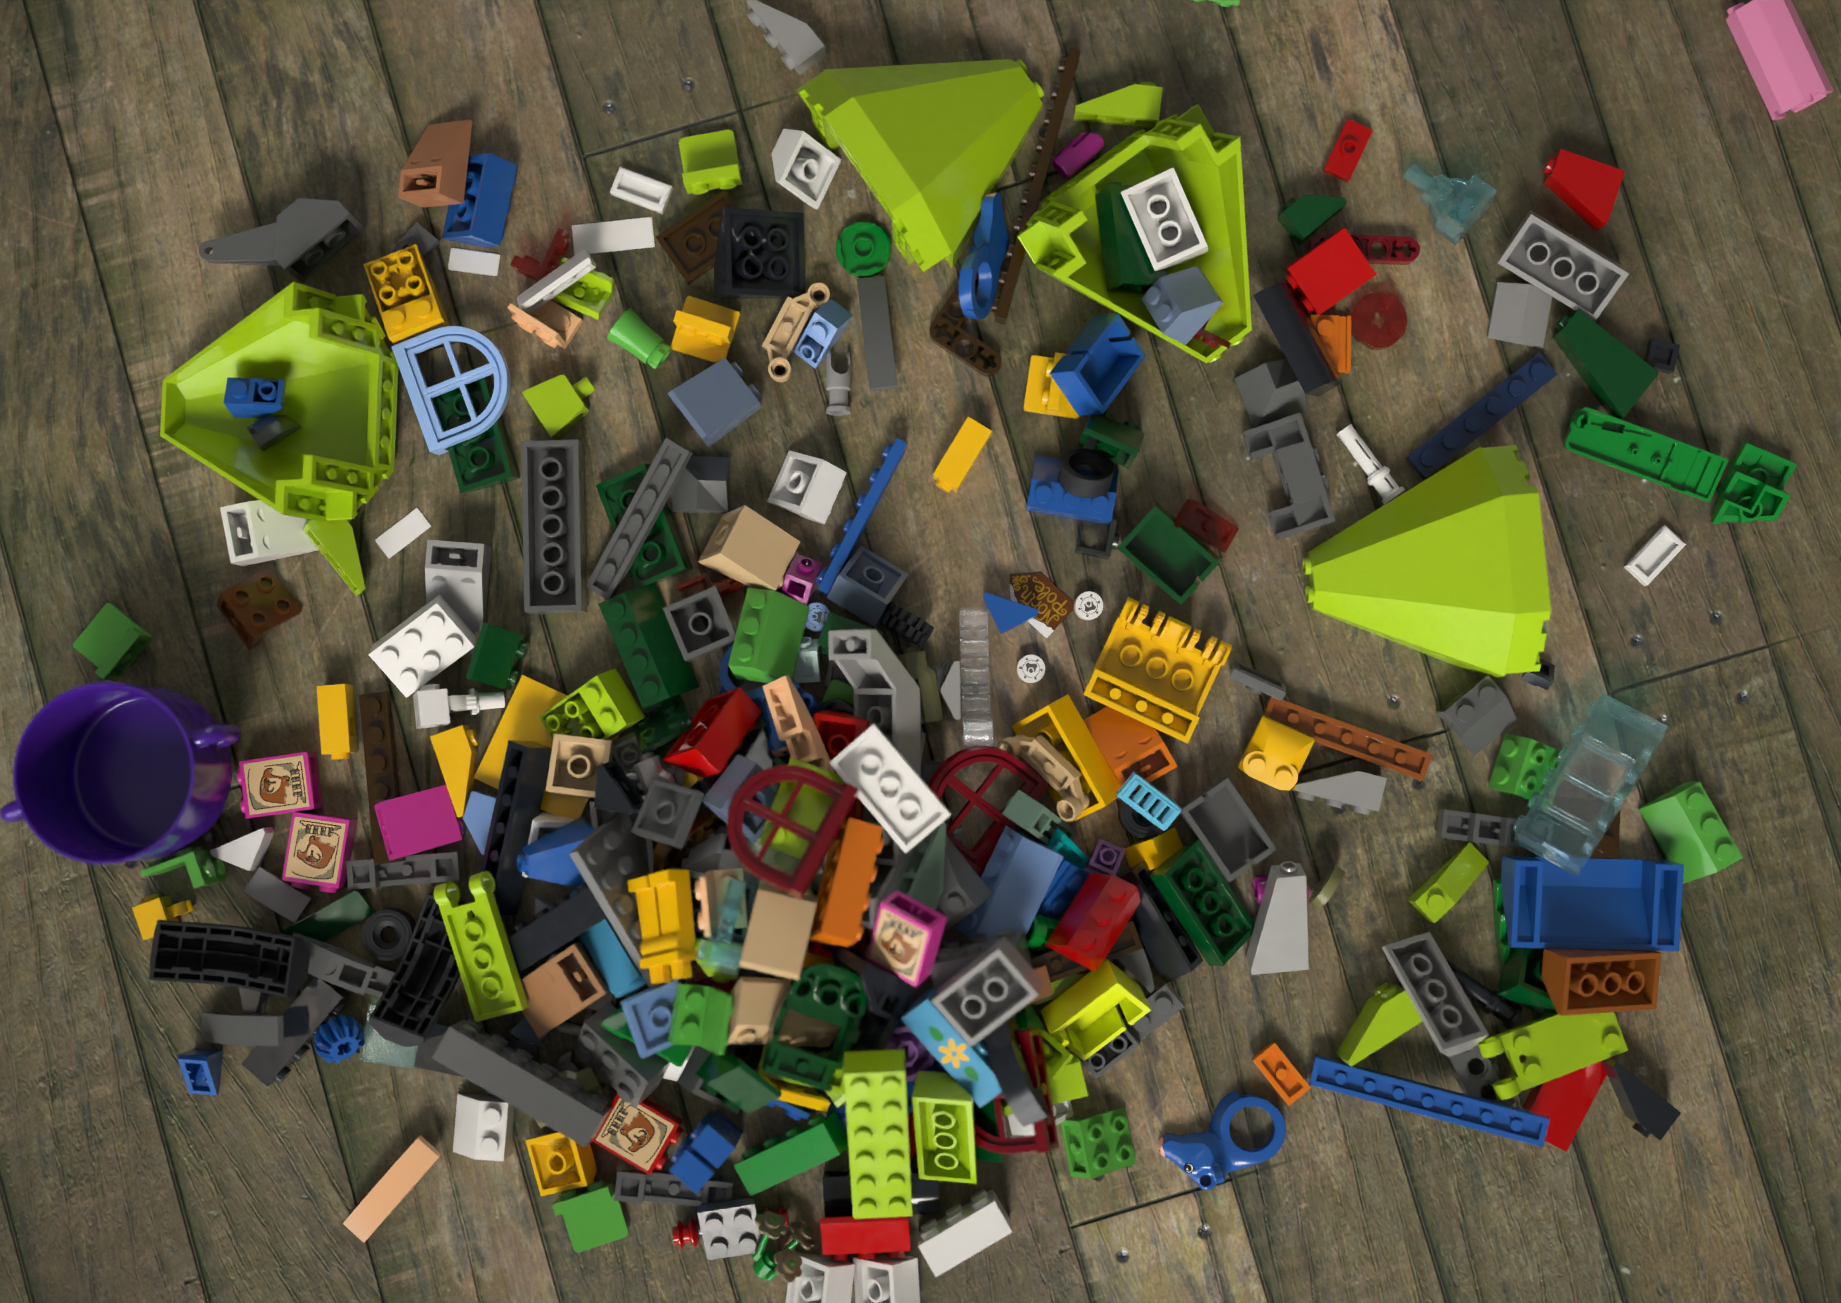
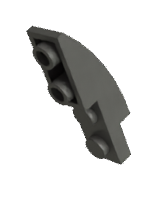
M293 932L292 936L302 938L310 952L308 973L361 995L368 993L381 998L397 971L348 954V950Z
M1167 981L1150 995H1145L1151 1008L1150 1012L1133 1025L1128 1024L1125 1015L1122 1014L1121 1017L1126 1026L1125 1031L1084 1061L1078 1057L1096 1079L1139 1046L1145 1037L1185 1006V1002Z

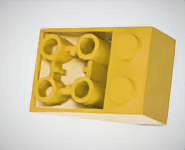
M416 244L363 264L386 333L394 345L434 329L450 326L443 304Z

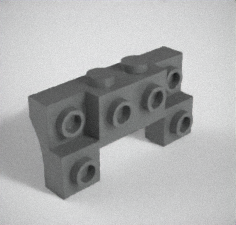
M1301 413L1246 430L1242 433L1250 460L1272 454L1284 490L1288 507L1268 513L1276 541L1335 522L1325 490L1328 489V482L1325 474L1319 471L1317 462L1320 460L1316 446H1311Z

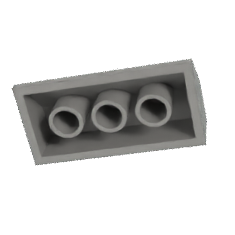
M1531 210L1513 234L1497 262L1575 311L1579 309L1594 322L1629 275L1627 268Z
M1430 932L1382 947L1442 1054L1450 1057L1471 1050L1489 1035Z

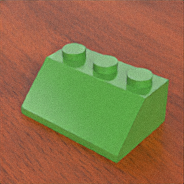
M748 588L728 663L736 679L770 683L787 675L793 680L810 610L809 606L775 590Z
M1687 781L1638 808L1666 860L1684 865L1683 884L1719 872L1743 858L1700 782Z

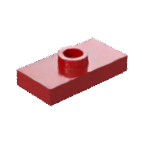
M1347 119L1324 166L1323 172L1348 183L1373 130Z

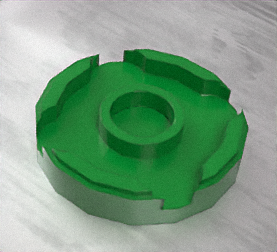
M857 221L848 225L836 241V257L840 266L848 274L857 278L872 277L879 274L887 266L891 257V242L887 233L870 221Z

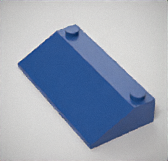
M1502 855L1501 890L1509 947L1679 951L1684 865L1670 860Z

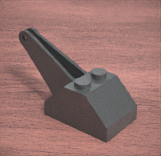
M298 198L296 201L287 203L282 208V212L277 216L275 223L205 241L199 247V254L203 259L212 264L282 266L284 270L300 282H303L366 228L340 201Z

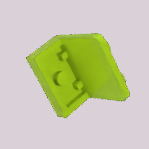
M723 130L683 137L679 140L684 171L682 177L688 194H704L709 190L732 189L737 185H743L733 131Z

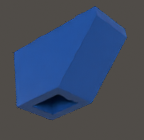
M227 377L224 405L234 418H265L283 408L286 381L282 379Z

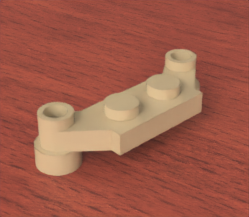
M814 283L809 287L807 293L793 299L787 297L762 344V348L768 352L770 361L768 372L774 381L786 382L791 376L792 370L788 359L813 311L819 309L830 300V291L825 284ZM818 295L824 296L821 301L815 300V297ZM779 369L785 370L783 375L776 374Z
M1017 734L1014 737H1007L998 742L997 748L1009 752L1016 758L1022 757L1063 797L1056 806L1057 813L1061 819L1070 822L1079 817L1082 810L1089 806V799L1083 793L1079 780L1081 773L1042 735L1032 738L1026 737L1024 734Z

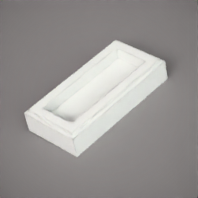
M619 167L610 193L618 198L663 214L673 187Z
M1666 525L1661 526L1628 561L1624 568L1643 586H1647L1686 544Z

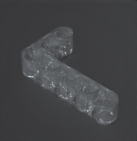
M959 607L963 746H992L993 719H991L988 608Z

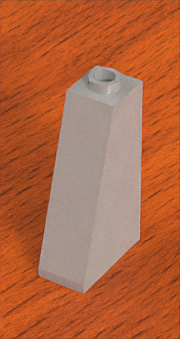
M1283 862L1280 865L1271 866L1246 954V963L1251 975L1309 970L1306 874L1300 863Z

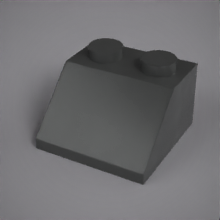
M716 586L663 608L682 656L687 662L715 652L735 640L736 632Z
M1489 675L1476 678L1436 712L1472 756H1475L1517 721L1507 696Z

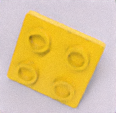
M687 296L682 312L677 310L673 320L677 328L671 343L672 350L712 363H717L727 358L740 318V312Z
M1055 352L1054 358L1031 356L1024 411L1073 419L1079 418V415L1049 374L1062 356H1067V354Z

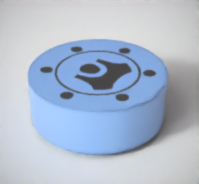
M811 603L808 605L810 610L806 627L812 631H822L830 611L821 603Z

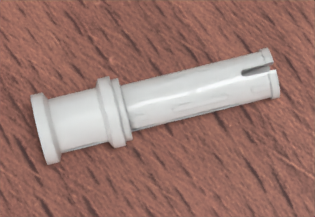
M1352 424L1336 434L1367 474V483L1369 486H1374L1383 498L1381 501L1383 504H1386L1405 490L1403 486L1399 487L1389 474L1391 471L1389 467H1382Z

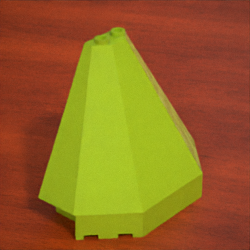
M1012 59L823 69V72L796 89L811 111L814 130L830 152L840 145L892 220L894 245L908 265L916 261L923 272L944 258L953 269L980 220L981 203L984 196L996 192L1043 106L1041 98L1044 97V92L1037 82L1032 83L1027 76V67L1021 59H1018L1016 62Z
M1199 104L1191 107L1180 117L1175 114L1157 122L1156 126L1150 131L1145 132L1144 129H1141L1131 134L1045 197L1040 204L1043 209L1033 213L1026 223L1028 228L1017 236L1035 264L1034 267L1204 363L1218 360L1222 356L1223 351L1230 346L1241 343L1245 339V335L1252 331L1240 136L1214 133ZM1171 168H1174L1208 245V252L1185 263L1165 268L1166 272L1170 275L1196 266L1201 268L1224 302L1186 345L1161 332L1141 300L1145 294L1107 291L1095 195L1108 183L1121 182L1122 185L1135 186Z
M293 282L163 379L160 436L282 515L322 522L327 520L354 519L358 514V508L363 503H368L379 490L378 485L382 480L388 479L394 472L399 366L393 350L389 351L383 340L386 335L375 316L371 317L365 307L367 300L363 294L337 297L335 294ZM227 377L285 380L283 408L270 415H285L294 419L302 428L263 452L247 429V427L260 419L234 418L224 405Z
M1517 446L1478 447L1307 552L1306 558L1302 560L1304 575H1308L1309 586L1305 587L1306 602L1311 603V609L1480 676L1489 675L1491 678L1503 677L1505 674L1540 671L1539 652L1544 651L1547 636L1543 622L1550 620L1551 615L1550 593L1539 492L1536 485L1529 486L1530 473L1524 460L1519 461Z

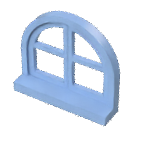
M446 326L392 346L429 452L437 455L449 452L448 447L482 434L493 426L502 415L510 395V371L502 352L484 335L465 327ZM451 342H463L473 345L486 356L490 363L462 374ZM444 344L456 377L428 388L416 354ZM494 374L492 398L486 409L477 417L466 385ZM460 387L472 421L444 432L432 398Z

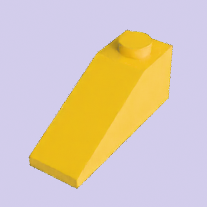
M461 725L430 736L457 818L464 817L471 791H473L478 756L476 746L479 745V740L475 730H470L468 725Z

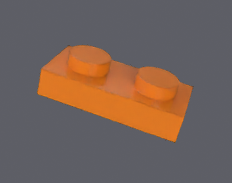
M1272 1041L1251 1058L1288 1106L1311 1089L1275 1042Z

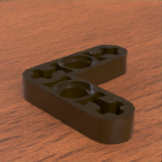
M978 273L976 274L977 281H979ZM958 284L932 322L930 338L936 345L981 375L991 377L1000 370V355L994 349L961 328L967 320L965 315L955 316L949 310L952 303L960 302ZM975 289V297H976V296H977V293H978V290ZM943 326H947V333L953 338L955 333L960 334L955 338L952 347L948 345L951 339L944 335L941 338L937 337L936 327L941 329ZM960 341H970L973 344V351L968 355L961 354L957 349ZM978 348L983 350L980 352V356L989 359L990 356L994 358L993 364L996 366L995 368L988 367L984 369V362L978 357L976 362L971 361L976 356Z
M708 806L699 811L695 816L682 849L661 842L657 844L654 850L652 874L671 870L672 866L682 868V856L714 833L720 827L723 820Z

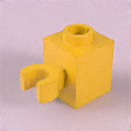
M158 893L142 898V904L132 907L143 940L153 938L157 919L179 921L177 916L194 911L191 900L173 905L170 896L159 897Z

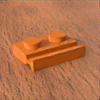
M1310 315L1309 319L1337 371L1342 373L1351 372V316Z

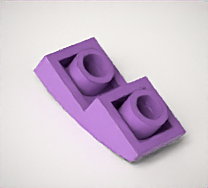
M1099 838L1085 870L1090 874H1112L1115 876L1125 849ZM1082 886L1077 890V892L1075 893L1076 895L1079 893Z

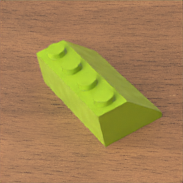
M918 1071L912 1101L919 1179L977 1184L973 1097L948 1073Z

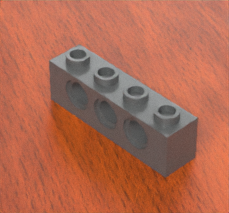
M1478 1044L1471 1050L1450 1057L1443 1054L1463 1094L1482 1098V1087L1490 1084L1492 1088L1490 1095L1482 1099L1512 1106L1515 1103L1514 1097L1505 1100L1497 1099L1493 1083L1499 1081V1078L1502 1077L1501 1071L1494 1061L1490 1062L1489 1058H1482ZM1473 1058H1477L1479 1063L1477 1069L1469 1072L1468 1062Z

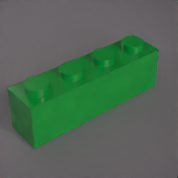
M821 1113L807 1122L808 1125L803 1128L798 1124L785 1132L786 1136L779 1138L778 1135H775L763 1142V1147L758 1149L754 1145L742 1152L743 1158L734 1167L749 1195L757 1194L830 1160L849 1147L848 1135L836 1113L826 1117Z

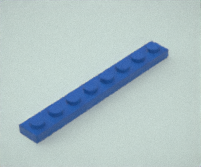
M1319 1055L1315 1056L1309 1081L1311 1086L1539 1147L1544 1146L1550 1121L1549 1116L1357 1065L1351 1067L1345 1062Z

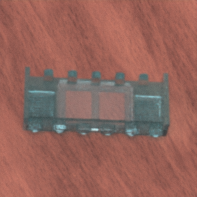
M1604 693L1598 702L1592 701L1586 712V715L1589 716L1584 724L1578 723L1571 736L1574 739L1570 747L1565 745L1557 757V761L1560 763L1555 770L1551 768L1548 770L1542 781L1545 784L1544 788L1540 793L1535 791L1527 805L1530 807V810L1526 816L1521 814L1513 826V830L1516 831L1514 839L1516 844L1576 876H1579L1597 845L1602 840L1665 738L1668 729L1667 725Z

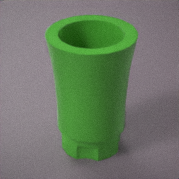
M631 308L623 313L607 336V340L624 348L643 363H648L655 370L666 360L672 350L668 344L664 343V339L647 326Z

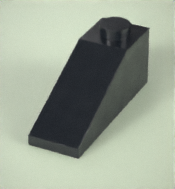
M1610 1058L1602 1060L1601 1063L1625 1116L1635 1123L1632 1128L1645 1138L1652 1135L1661 1141L1681 1112L1618 1062Z

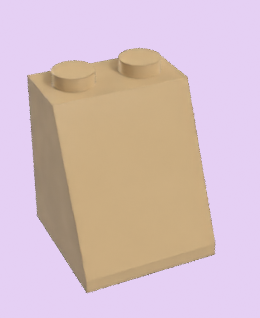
M744 505L722 515L698 562L751 588L778 590L784 583L786 576L784 573L787 567L791 565L795 555L798 554L796 550L800 541Z
M760 881L739 966L799 980L817 905V895L812 894L813 891L808 889L803 899L800 900L767 882Z

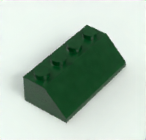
M656 584L624 592L598 604L643 709H651L700 687L690 663L685 661L664 613L663 608L665 605Z

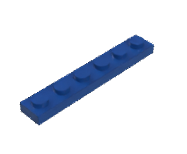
M896 438L894 444L889 442L882 455L885 461L881 469L876 467L869 479V483L872 486L868 494L863 492L856 504V508L859 509L856 517L848 519L843 529V533L846 534L841 544L838 542L835 544L829 556L833 559L829 568H823L816 582L820 584L818 587L820 592L828 595L839 573L846 566L907 449L906 442Z

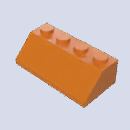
M850 817L844 821L827 853L808 941L849 946L861 938L864 923L861 922L862 913L867 910L871 895L867 892L870 882L874 881L877 873V865H874L876 854H880L884 844V837H881L883 827Z

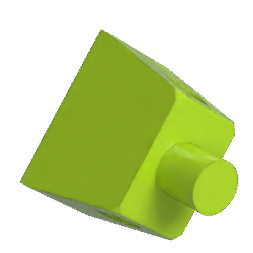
M562 374L523 391L522 394L551 438L559 440L588 414L589 409L582 399L596 390L587 376L572 385L566 375Z

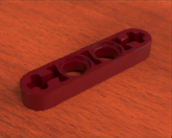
M1318 234L1310 242L1308 250L1331 234ZM1350 235L1369 264L1408 265L1420 253V245L1412 237ZM1374 243L1382 244L1385 248V255L1382 257L1374 256L1371 253V245ZM1404 245H1407L1408 250H1412L1408 257H1405L1404 252L1395 251L1392 257H1390L1392 250H1400Z

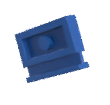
M1062 859L1038 911L1057 919L1090 873L1083 867L1067 859Z

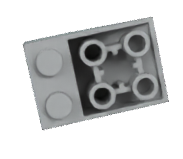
M427 540L425 560L426 604L440 594L471 631H480L482 624L486 620L492 547L478 543Z

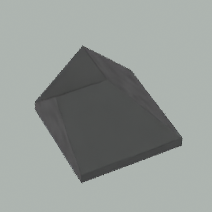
M1287 359L1264 363L1234 378L1253 428L1308 411L1305 392Z
M691 456L673 489L672 512L728 513L730 457Z

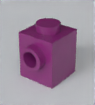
M796 554L786 573L781 594L807 604L817 585L816 581L823 563Z

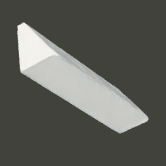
M585 249L521 293L517 297L519 308L530 315L592 271L597 265Z

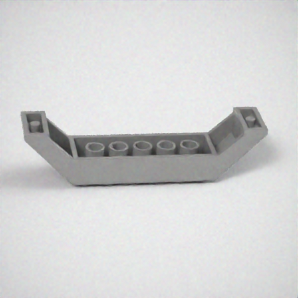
M877 630L828 631L829 660L836 662L854 688V716L869 720V727L876 724L921 777L920 687ZM864 805L863 822L883 827ZM884 827L881 833V837H884V844L880 854H876L874 865H877L876 877L872 883L870 882L867 892L871 895L870 903L867 910L863 911L861 918L864 928L874 929L880 903L892 894L908 856V853L905 854Z

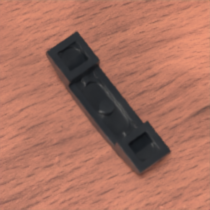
M1012 1015L984 1038L990 1063L999 1087L1017 1120L1025 1127L1050 1117L1040 1087L1033 1088L1014 1032L1019 1030L1014 1015Z

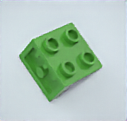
M106 603L73 643V647L98 667L94 673L100 678L118 681L153 636L112 603Z
M677 982L668 1042L671 1044L700 1046L717 1055H723L724 1049L729 1042V1031L727 1030L729 1017L732 1016L734 1010L732 995L710 985Z
M1118 1107L1087 1118L1071 1117L1060 1123L1071 1177L1093 1179L1136 1163L1124 1107Z

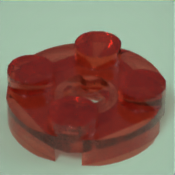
M1382 292L1368 294L1361 298L1350 314L1353 338L1358 343L1361 342L1363 345L1368 346L1367 348L1371 350L1387 349L1393 346L1405 334L1407 314L1398 297L1393 294ZM1375 314L1384 318L1385 322L1382 324V328H1378L1377 324L1372 325L1371 320L1375 318Z

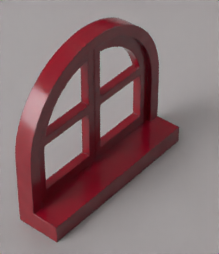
M984 745L965 748L951 755L936 769L928 783V787L940 801L947 784L969 800L946 829V835L972 869L979 875L985 870L1005 826L1015 829L1019 826L1002 814L1006 809V805L1000 812L981 797L1001 770L1005 767L1020 778L1023 783L1018 790L1035 801H1038L1050 786L1047 781L1009 752L1001 748ZM973 763H997L976 792L954 776L959 770ZM976 805L994 821L970 850L954 838L952 834L973 806Z
M796 765L774 766L756 773L740 787L729 808L727 829L730 845L735 856L756 877L802 900L854 805L859 789L850 784H847L845 787L816 771ZM779 782H797L781 814L752 800L759 791L769 785ZM804 785L833 799L816 832L787 818ZM745 810L775 824L757 856L751 851L744 838L743 817ZM780 827L810 842L792 876L762 861Z
M1041 1028L1017 1030L1014 1032L1018 1046L1021 1045L1022 1057L1033 1088L1040 1087L1050 1117L1033 1123L1035 1135L1007 1137L1002 1098L1005 1097L1001 1092L993 1098L999 1136L985 1130L974 1119L975 1144L986 1150L1003 1154L1032 1151L1047 1153L1059 1148Z

